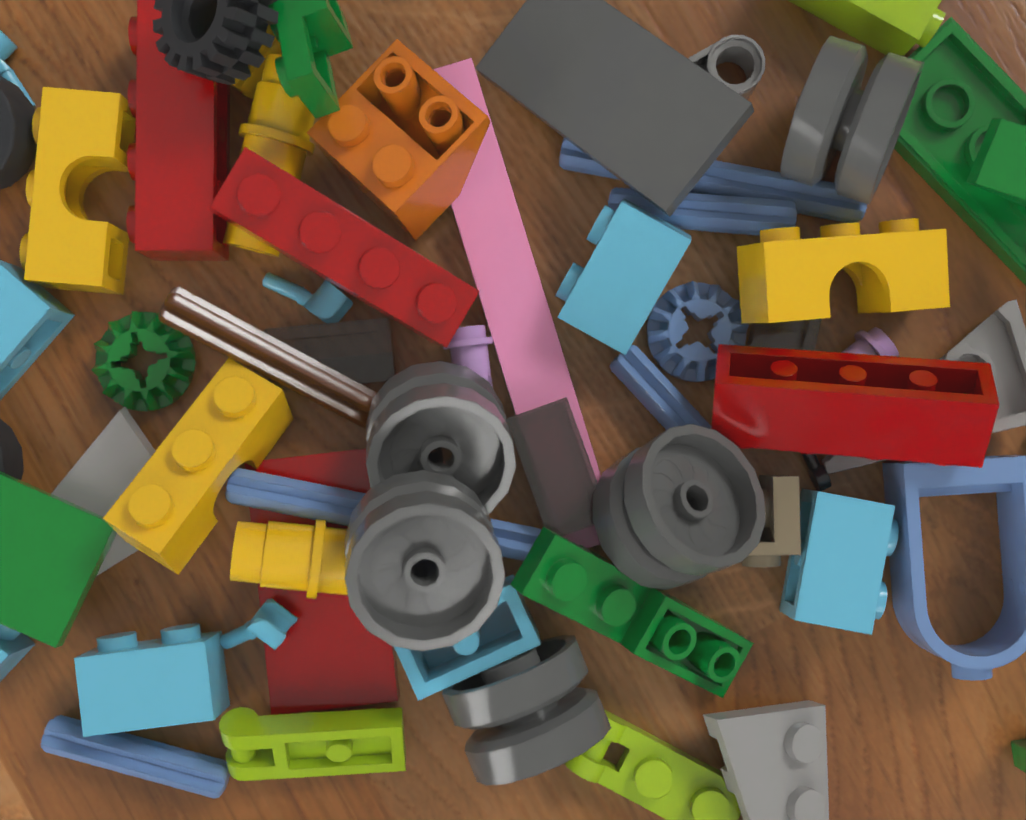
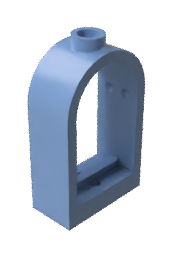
M1026 455L985 456L982 468L955 465L939 466L932 463L908 461L882 463L885 504L895 505L893 518L897 520L899 527L897 545L893 554L889 556L893 608L901 628L919 647L950 662L953 678L972 681L991 679L993 677L992 669L1014 661L1026 651ZM996 492L1004 591L1003 607L997 622L984 636L967 644L947 645L934 631L927 611L919 497Z

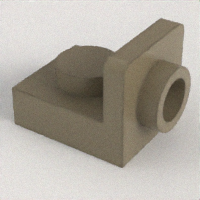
M759 475V483L765 502V525L758 546L742 561V566L778 567L781 566V555H801L799 476Z

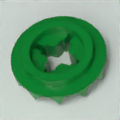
M132 311L130 315L108 322V330L99 341L94 343L97 351L96 364L91 370L98 377L103 387L102 394L110 397L116 403L123 406V408L126 407V409L135 411H155L173 404L185 393L193 379L196 357L190 337L162 323L158 318L159 313ZM139 342H142L145 351L167 355V358L159 359L157 363L148 366V377H145V380H143L140 371L121 367V363L128 362L129 358L137 356V345H140Z

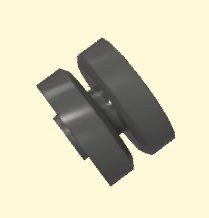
M829 36L820 50L798 99L784 147L780 167L781 177L813 186L825 177L837 151H841L834 179L837 195L870 204L902 130L924 62L889 52L879 60L865 90H861L868 61L866 46Z
M443 361L415 364L390 377L372 399L366 421V466L370 488L393 475L420 470L449 475L473 490L488 514L494 510L508 493L516 469L513 439L507 425L503 404L491 384L470 368Z
M695 424L682 425L665 430L648 441L644 446L636 448L618 459L602 473L593 493V524L601 548L618 571L640 586L665 591L689 584L705 577L707 574L721 571L742 562L758 546L765 525L764 494L755 469L737 445L716 430Z
M425 470L393 475L369 489L351 513L345 536V582L350 607L368 632L394 647L417 651L433 650L453 646L477 632L497 608L505 581L502 553L493 531L492 522L475 492L452 476Z
M561 635L540 640L541 645L443 689L442 695L454 725L475 730L467 740L464 751L478 783L486 786L508 784L546 772L583 754L601 741L611 729L597 690L577 687L589 671L575 635Z

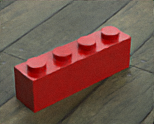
M137 0V16H132L128 24L130 47L133 54L137 56L136 79H131L128 84L129 109L132 116L136 118V142H131L127 150L128 171L131 179L135 181V205L129 206L126 217L128 237L135 244V251L154 261H229V245L223 243L227 221L210 212V205L230 173V85L216 83L170 66L164 60L167 54L159 52L155 43L163 35L153 32V20L162 18V12L154 9L155 0Z
M244 147L210 205V212L431 343L442 347H448L480 292L247 147Z
M718 344L711 429L722 434L740 449L757 448L792 451L803 454H827L862 457L871 460L885 459L932 463L939 466L955 465L982 468L1000 404L991 363Z

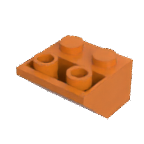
M396 39L338 99L340 110L322 116L306 133L333 166L414 240H417L460 195L490 125V119L455 87Z

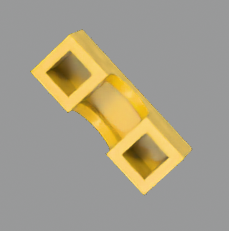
M43 87L41 107L35 110L32 118V133L37 144L35 170L30 171L26 181V198L31 207L29 232L22 237L19 250L20 262L25 270L24 280L50 289L124 295L129 245L128 233L109 222L89 220L84 210L83 199L86 188L98 175L109 171L129 172L127 150L131 142H136V118L132 116L128 100L121 93Z
M919 218L878 222V234L861 235L859 222L820 226V238L800 239V227L760 230V243L737 246L741 324L831 318L830 287L835 275L841 269L849 274L855 284L858 313H886L950 307L946 229L919 230Z
M228 358L103 517V520L127 543L179 575L218 522L214 516L213 508L226 480L244 462L257 469L294 418L283 389Z

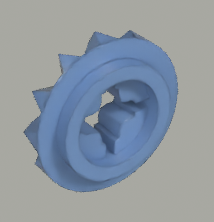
M691 281L668 290L656 302L648 318L647 341L652 356L667 373L681 380L703 382L715 379L718 344L745 346L749 324H741L739 300L732 298L719 285ZM681 309L688 316L692 315L697 321H701L706 317L710 319L714 315L718 317L719 320L713 323L714 327L707 333L709 340L712 342L710 346L715 351L714 354L709 347L705 348L699 341L690 345L685 344L680 349L677 348L675 344L683 339L682 335L689 329L688 324L684 320L686 316Z

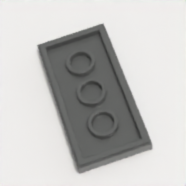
M526 0L475 67L489 82L669 217L754 112L750 101L604 0Z

